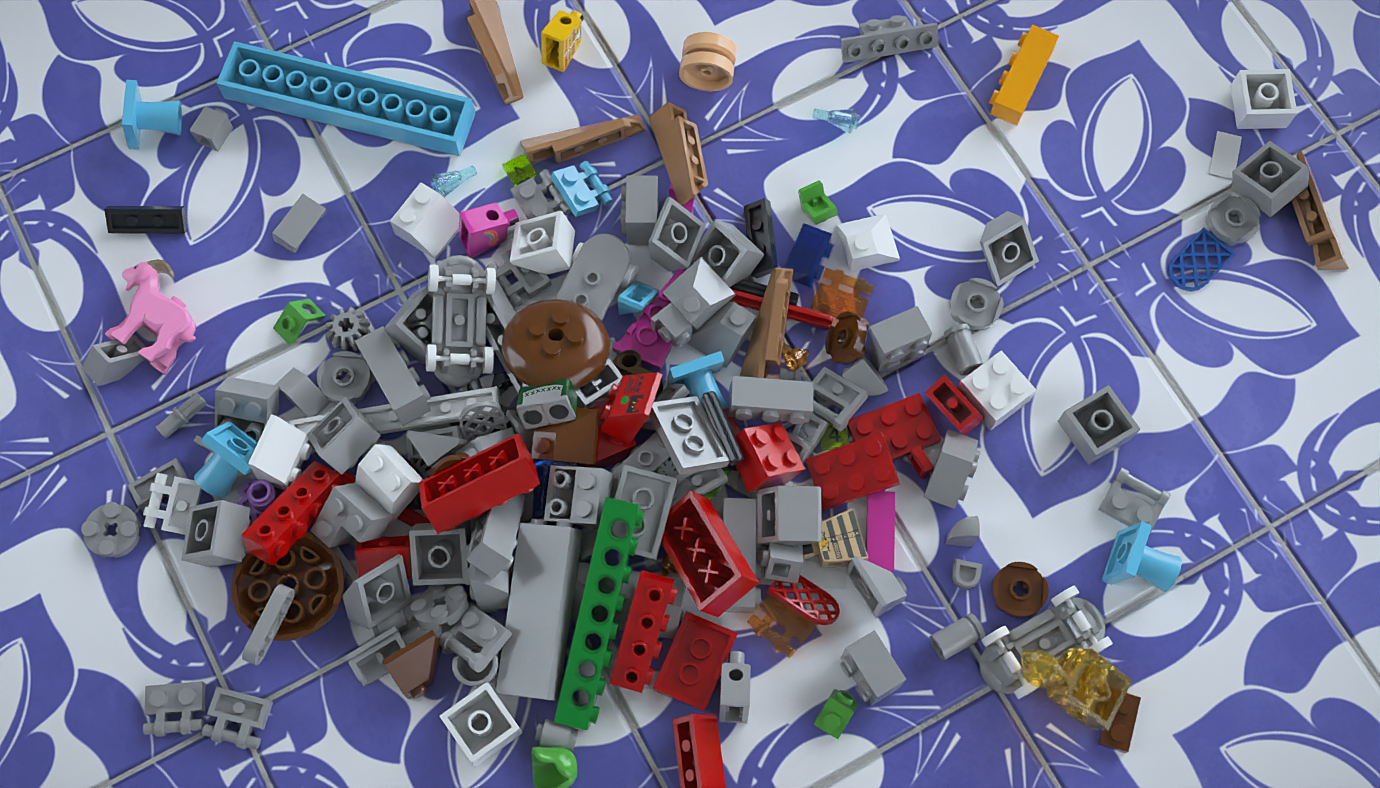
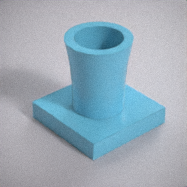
M126 80L122 128L128 148L139 150L141 130L160 131L180 136L182 130L181 100L142 102L137 80Z
M721 351L669 369L668 382L670 384L685 383L686 388L690 391L689 397L697 396L704 410L705 407L701 397L704 393L714 391L717 394L723 409L729 408L712 374L720 371L724 363Z
M230 421L204 435L201 442L215 453L194 475L198 486L216 497L228 496L239 472L246 475L252 471L248 463L258 443Z
M1141 521L1118 531L1101 581L1113 585L1137 575L1150 582L1162 592H1166L1175 583L1181 570L1182 560L1179 556L1167 554L1146 546L1152 526Z

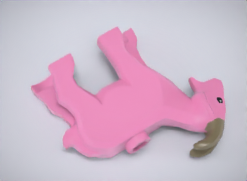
M156 259L141 262L122 272V277L127 281V291L131 290L134 286L139 287L133 296L128 316L118 326L107 330L105 335L109 339L117 340L125 345L139 327L144 326L155 334L157 339L152 346L142 348L137 353L150 362L153 368L166 375L176 359L179 347L184 342H193L196 339L193 336L196 324L185 309L186 305L175 296L170 299L160 293L158 274L166 273L172 278L175 275L166 261Z

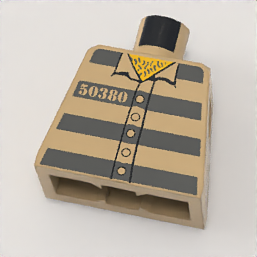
M849 509L821 522L822 542L802 545L803 559L818 556L821 568L848 567L851 558L855 556L866 561L868 560L854 509Z

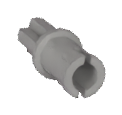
M195 393L178 408L174 407V412L160 424L156 425L157 430L168 439L184 423L189 424L188 420L206 406L205 399L200 394Z

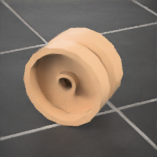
M698 32L687 36L683 42L682 60L679 69L680 79L686 85L701 91L712 92L728 88L733 82L737 53L735 43L726 36L712 32Z

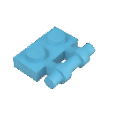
M588 161L580 164L579 167L583 171L582 173H579L575 166L553 171L550 177L575 217L596 211L599 206L597 201L599 200L605 206H609L613 202L609 195L610 190L605 184H602L598 178L599 173L595 167H591ZM590 182L594 190L590 191L586 183Z

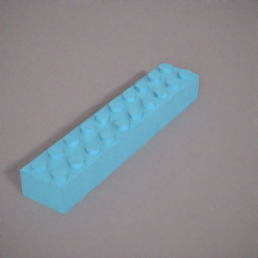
M235 41L216 83L224 99L456 156H461L475 117L471 98Z

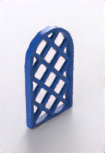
M1203 227L1171 261L1168 271L1170 280L1176 287L1190 292L1200 290L1210 282L1235 253ZM1202 234V241H1195ZM1206 236L1212 241H1206ZM1194 245H1203L1204 253H1195ZM1207 245H1215L1216 253H1207ZM1190 246L1191 253H1183ZM1220 248L1226 253H1220ZM1179 257L1180 265H1173L1175 260ZM1183 257H1191L1192 265H1183ZM1195 257H1204L1205 265H1196ZM1208 257H1217L1218 265H1209ZM1221 257H1228L1221 265ZM1180 268L1181 276H1174L1172 269ZM1184 268H1193V276H1185ZM1197 268H1205L1206 276H1197ZM1209 268H1218V269L1210 276ZM1185 280H1194L1195 287L1186 286ZM1198 280H1206L1203 284L1198 286Z

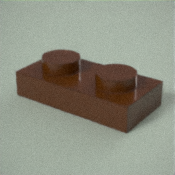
M1116 689L1110 690L1098 745L1125 754L1129 752L1141 697Z

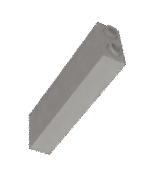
M531 519V524L520 523L505 628L512 635L502 647L496 693L559 701L582 531L574 529L573 523L556 521V526L547 525V521Z

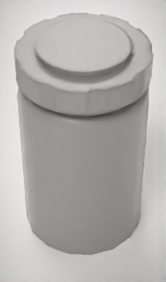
M959 324L944 332L945 339L960 375H968L984 364L968 324Z
M970 613L965 618H961L931 635L930 641L935 652L944 661L976 643L978 640H982L985 637V632L980 621L975 615Z

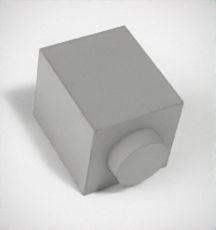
M205 106L190 128V132L197 143L219 151L232 131L233 126L228 119L227 113L218 108L213 110Z

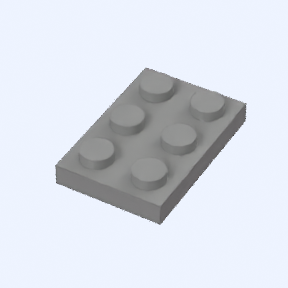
M697 396L653 402L649 415L679 475L727 467L730 458Z
M624 465L615 499L641 504L640 511H644V518L641 528L636 527L634 539H638L635 555L656 561L678 479ZM617 521L613 525V533L617 537H624L627 534L628 529L624 522Z

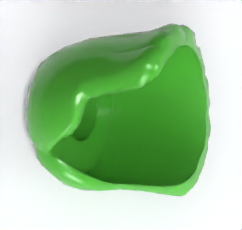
M563 747L532 748L535 788H568L574 783L578 767L576 757L570 750Z

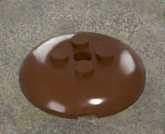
M562 299L543 300L526 306L510 320L502 338V354L506 366L518 380L528 386L546 385L561 379H568L573 383L575 389L583 387L602 372L610 350L609 335L600 318L587 307Z
M306 532L302 538H299L289 548L287 554L280 558L273 566L247 553L242 562L237 564L231 582L233 606L241 621L253 631L274 589L279 584L286 586L289 582L295 581L297 584L294 588L293 601L273 640H298L318 631L333 617L343 597L344 571L335 551L318 537Z

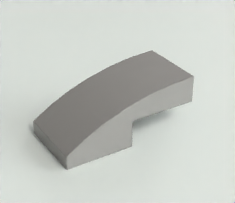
M813 413L809 423L797 424L792 433L788 432V436L802 464L809 458L830 424Z

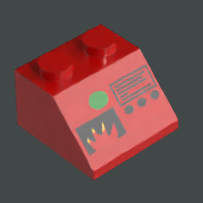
M655 372L625 375L621 378L618 385L613 383L607 395L610 403L609 405L605 404L599 419L603 420L600 431L630 444L650 414L662 374Z

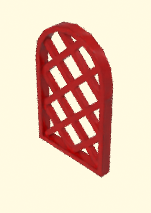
M799 575L797 583H801L803 589H796L794 583H790L792 589H784L782 583L790 582L775 580L767 590L768 594L815 624L831 625L839 617L840 609L836 600L829 593ZM778 583L780 589L774 588V586ZM786 593H794L796 599H788ZM798 593H806L808 600L800 599ZM811 594H818L820 600H813ZM803 604H810L812 610H805ZM815 604H822L824 610H817ZM827 604H831L834 611H829ZM820 615H827L828 620L821 619Z

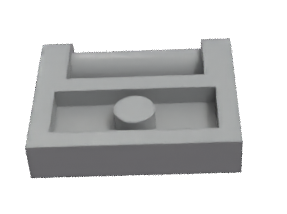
M826 367L812 381L813 397L817 395L842 410L838 415L813 400V412L832 423L833 428L840 432L843 431L850 418L868 398L867 391Z
M1121 467L1098 510L1127 526L1143 521L1152 526L1151 533L1171 493L1165 490L1162 492L1128 474L1129 471ZM1122 483L1155 500L1154 506L1120 489Z
M471 605L450 631L442 634L439 644L444 649L452 650L469 663V667L474 671L481 672L511 637L512 633L474 605ZM465 635L483 649L480 653H475L459 641Z

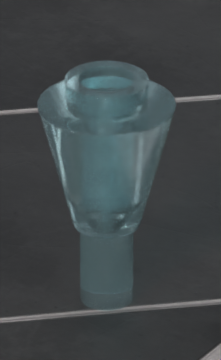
M815 108L812 115L814 119L828 121V123L848 133H851L853 129H857L860 115L856 114V109L826 111Z
M472 165L461 171L434 174L431 187L445 198L462 184L464 180L477 175V170Z

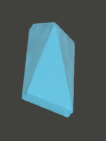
M636 280L618 298L619 315L642 311L658 295L660 290Z

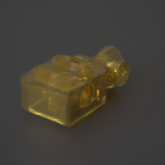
M1071 648L1064 652L1059 659L1037 649L1035 651L1024 650L1021 656L1022 666L1025 670L1023 678L1027 682L1042 689L1047 688V698L1085 727L1109 730L1133 680L1093 649Z

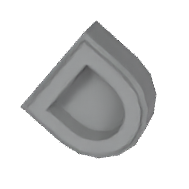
M955 558L952 569L953 583L962 590L974 588L980 580L983 564Z

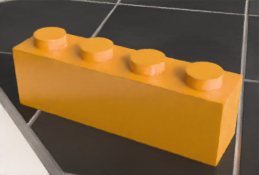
M1033 24L1028 33H1022L1017 45L1021 48L1019 52H1013L1008 63L1011 66L1010 71L1004 70L999 81L1002 87L1000 91L995 89L989 103L993 105L990 115L1016 126L1018 125L1052 55L1059 35Z

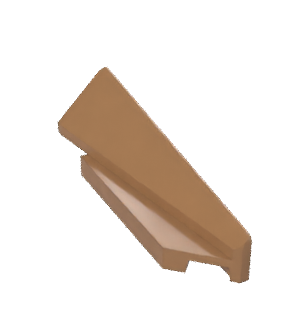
M468 0L469 8L473 14L467 17L469 30L505 105L523 99L524 96L497 1Z
M667 102L652 114L649 120L677 201L682 205L708 185L697 124L687 120L685 109Z
M632 115L521 140L520 143L530 165L552 156L556 164L644 132L646 129L640 116Z
M1298 152L1296 155L1297 159L1309 167L1303 152ZM1310 169L1308 187L1291 200L1308 246L1313 245L1315 264L1318 270L1349 269Z
M772 269L740 372L742 377L768 378L769 366L780 367L793 269Z

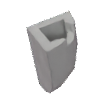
M865 355L860 360L855 359L853 361L854 364L848 369H843L842 376L867 391L868 396L881 395L889 391L884 380Z
M978 516L965 517L956 522L947 534L945 545L972 547L980 536Z

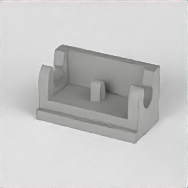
M302 194L272 232L274 242L295 253L316 223L325 215L327 209L305 194Z
M394 626L347 654L345 658L357 679L366 687L389 673L382 660L404 648L407 644Z

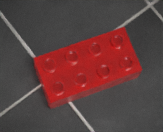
M518 433L420 481L419 490L422 509L437 534H440L444 531L454 530L460 523L470 518L480 517L485 511L495 506L506 504L511 498L521 493L531 492L540 482L534 460Z
M691 490L670 508L661 543L698 609L701 612L718 618L759 584V581L709 498Z

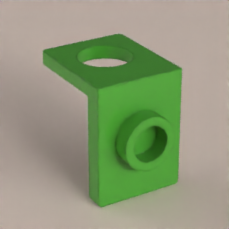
M310 299L288 302L273 329L288 345H292L307 322L324 319L326 315ZM302 306L310 308L314 314L306 312Z

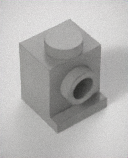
M672 302L651 318V328L654 332L658 330V333L665 342L668 343L670 341L675 347H682L691 339L692 324Z
M770 543L768 550H762L760 557V566L764 567V578L797 584L803 566V546L797 544L796 547Z

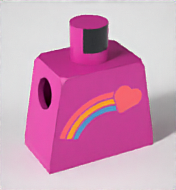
M498 203L460 212L458 238L471 258L507 240L508 227L519 222V217L514 209L503 213Z

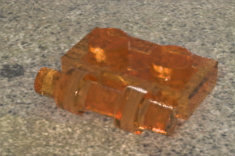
M826 268L823 278L832 280L831 285L820 282L811 304V309L830 314L835 318L845 311L853 312L863 318L869 300L860 297L861 292L872 295L875 285L866 282L864 278L858 277L857 279L845 275L842 270L836 269L834 271ZM843 284L854 288L853 293L838 289L839 285Z
M787 594L788 599H793L789 594ZM771 595L759 607L766 614L765 618L760 620L753 614L747 621L755 629L754 633L759 637H765L774 645L773 649L779 654L781 652L784 653L789 659L797 651L789 644L791 639L794 637L803 644L818 626V624L807 620ZM774 621L786 631L782 637L770 628Z

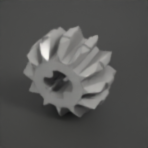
M352 307L349 308L347 313L340 308L338 316L331 314L332 322L326 323L325 326L328 330L326 333L327 339L332 341L334 348L341 347L342 351H348L350 347L357 351L358 346L355 340L371 332L368 329L371 324L365 318L362 311L355 312Z

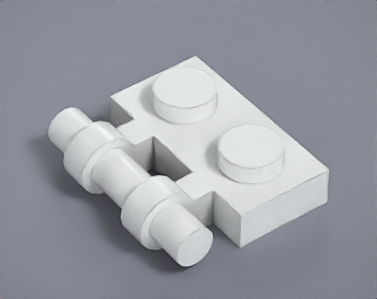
M157 473L155 482L151 483L149 491H152L149 505L144 510L143 515H146L143 526L155 528L157 518L164 519L161 530L186 535L190 508L199 504L202 488L198 486L195 480L174 476L172 487L165 486L168 475ZM163 494L170 495L166 511L159 510Z

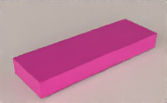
M880 491L867 496V561L894 573L895 492Z

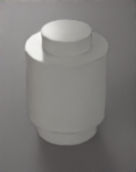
M545 719L544 724H538L535 740L540 741L539 747H563L574 752L579 729L554 723V720Z

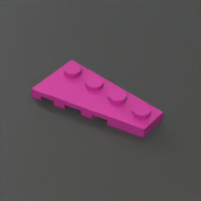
M677 270L658 293L656 299L644 309L639 319L627 329L623 338L612 347L613 352L620 354L625 350H635L640 354L642 364L661 371L673 344L670 341L668 343L665 342L658 333V330L653 331L651 328V318L671 303L663 291L685 271Z

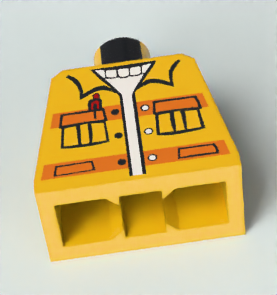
M558 11L542 30V64L564 73L581 43L584 17L580 12L571 11L569 14L564 11Z

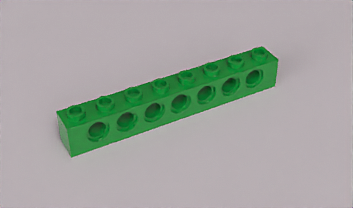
M610 497L605 498L554 723L588 730L591 723L596 724L600 710V707L595 706L597 695H603L606 679L602 678L604 667L609 668L613 652L608 650L610 639H616L619 623L614 622L616 612H622L625 595L621 594L623 583L628 584L632 567L627 566L629 556H635L638 539H634L636 527L641 528L644 518V511H640L641 504ZM617 521H622L627 526V534L624 537H617L613 533V525ZM610 549L619 551L621 561L618 565H611L607 561L606 554ZM603 577H609L614 581L615 587L611 593H606L600 588V581ZM602 605L608 610L606 620L601 621L595 618L593 613L595 606ZM595 633L601 637L602 644L599 648L589 646L587 642L589 634ZM588 661L594 665V675L586 676L582 673L581 664ZM584 690L589 696L588 703H578L574 697L575 691Z

